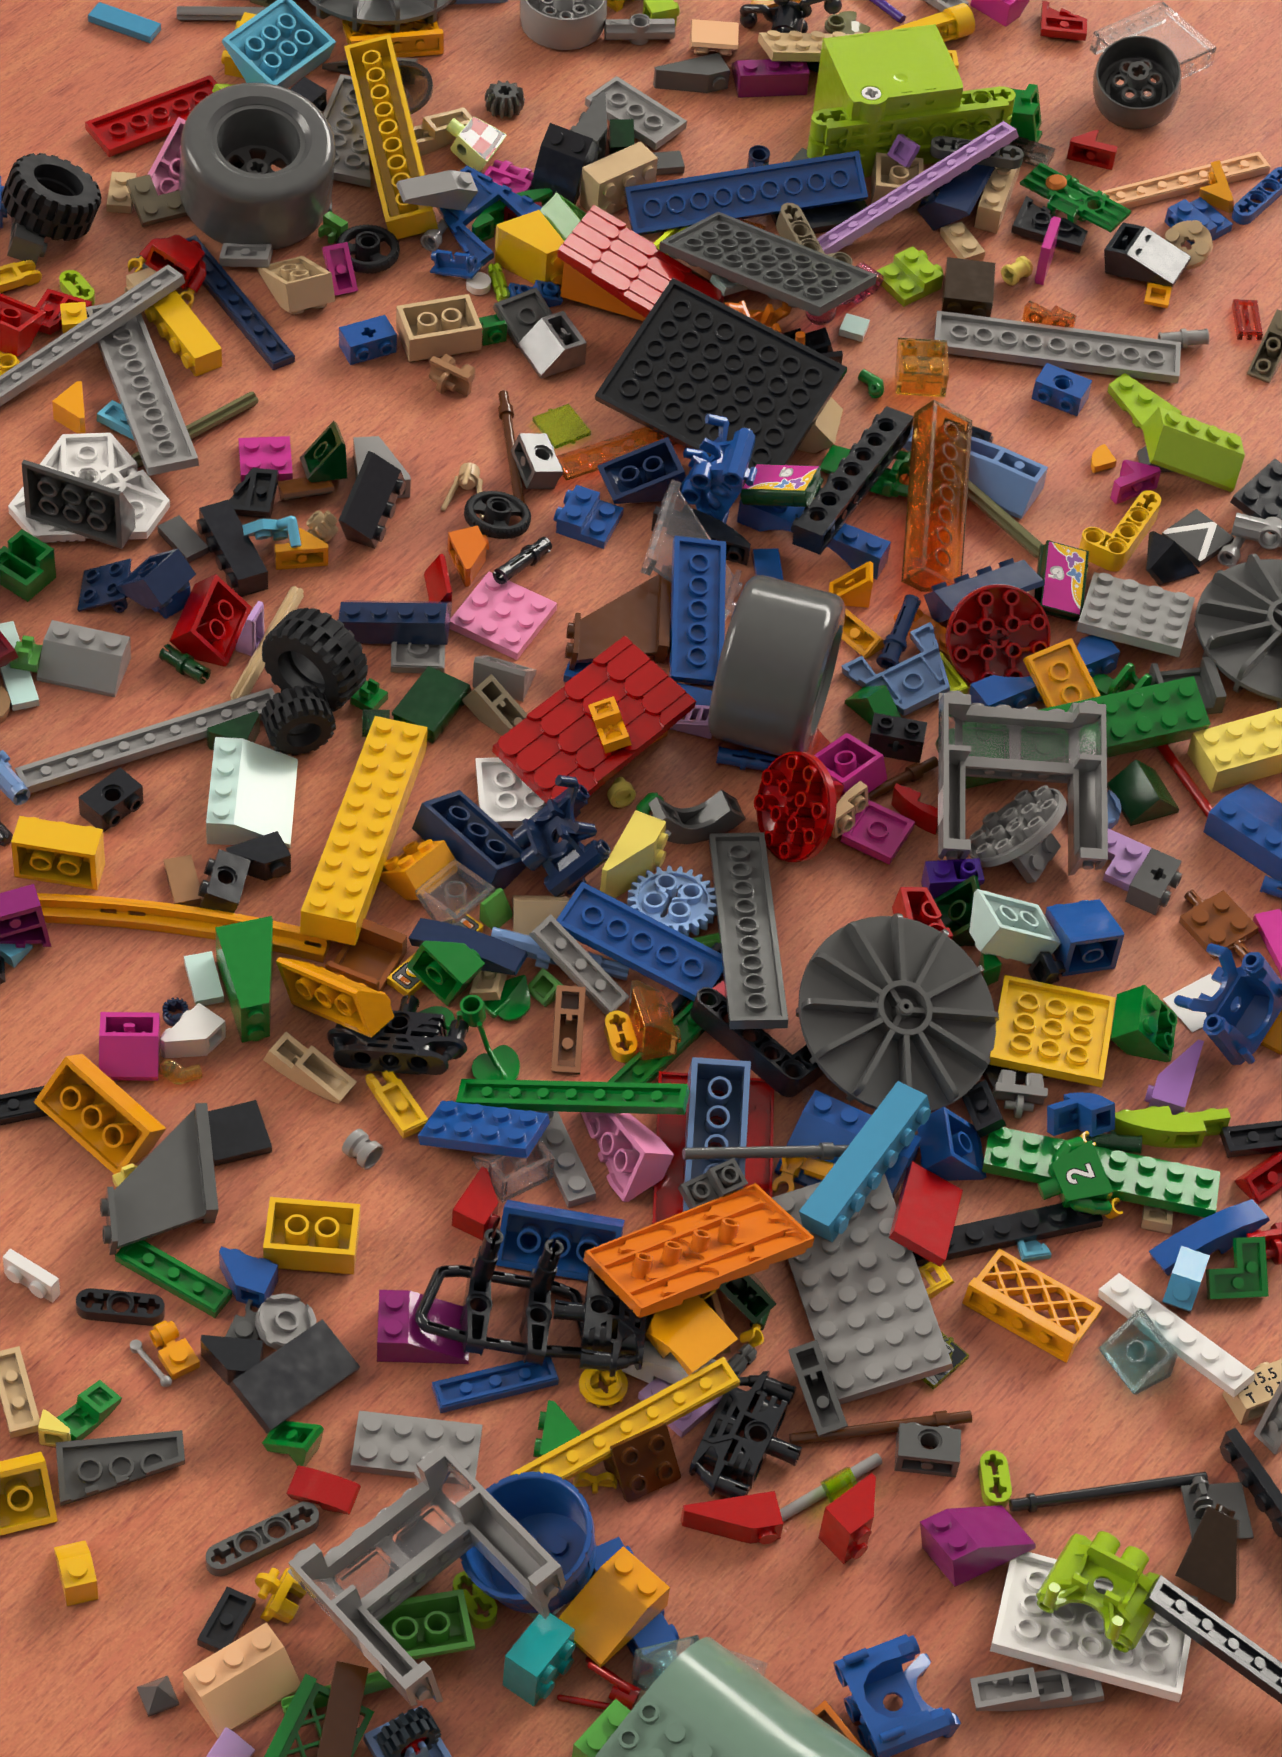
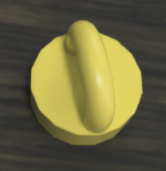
M623 777L616 778L607 792L611 805L617 808L628 806L636 796L632 784Z

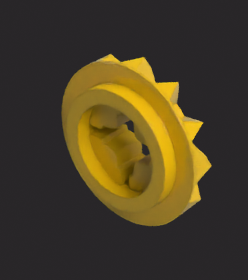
M585 1369L579 1379L580 1394L584 1396L586 1403L591 1402L597 1408L601 1406L612 1408L615 1403H621L627 1393L628 1380L624 1372L617 1370L615 1376L609 1377V1371ZM599 1378L605 1385H610L608 1386L607 1394L601 1388H598Z

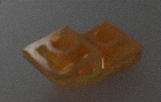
M1029 300L1024 307L1022 322L1074 328L1077 316L1056 305L1050 311Z

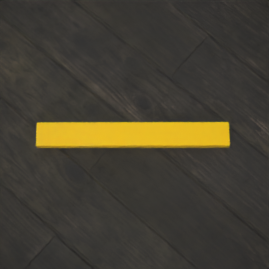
M722 1357L510 1473V1476L514 1474L519 1475L523 1472H545L557 1475L562 1480H569L611 1457L610 1446L659 1423L671 1424L738 1387L740 1380L725 1357Z

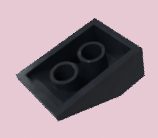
M550 123L540 146L530 190L551 189L553 196L557 192L576 205L581 192L582 167L594 162L600 146L593 138Z

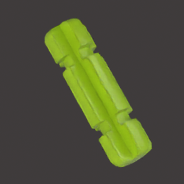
M491 263L488 266V273L496 299L500 302L508 299L510 292L507 288L501 265L499 263Z

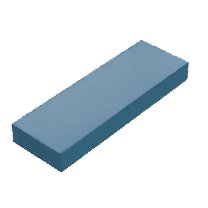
M98 2L88 14V22L151 43L161 31V23Z

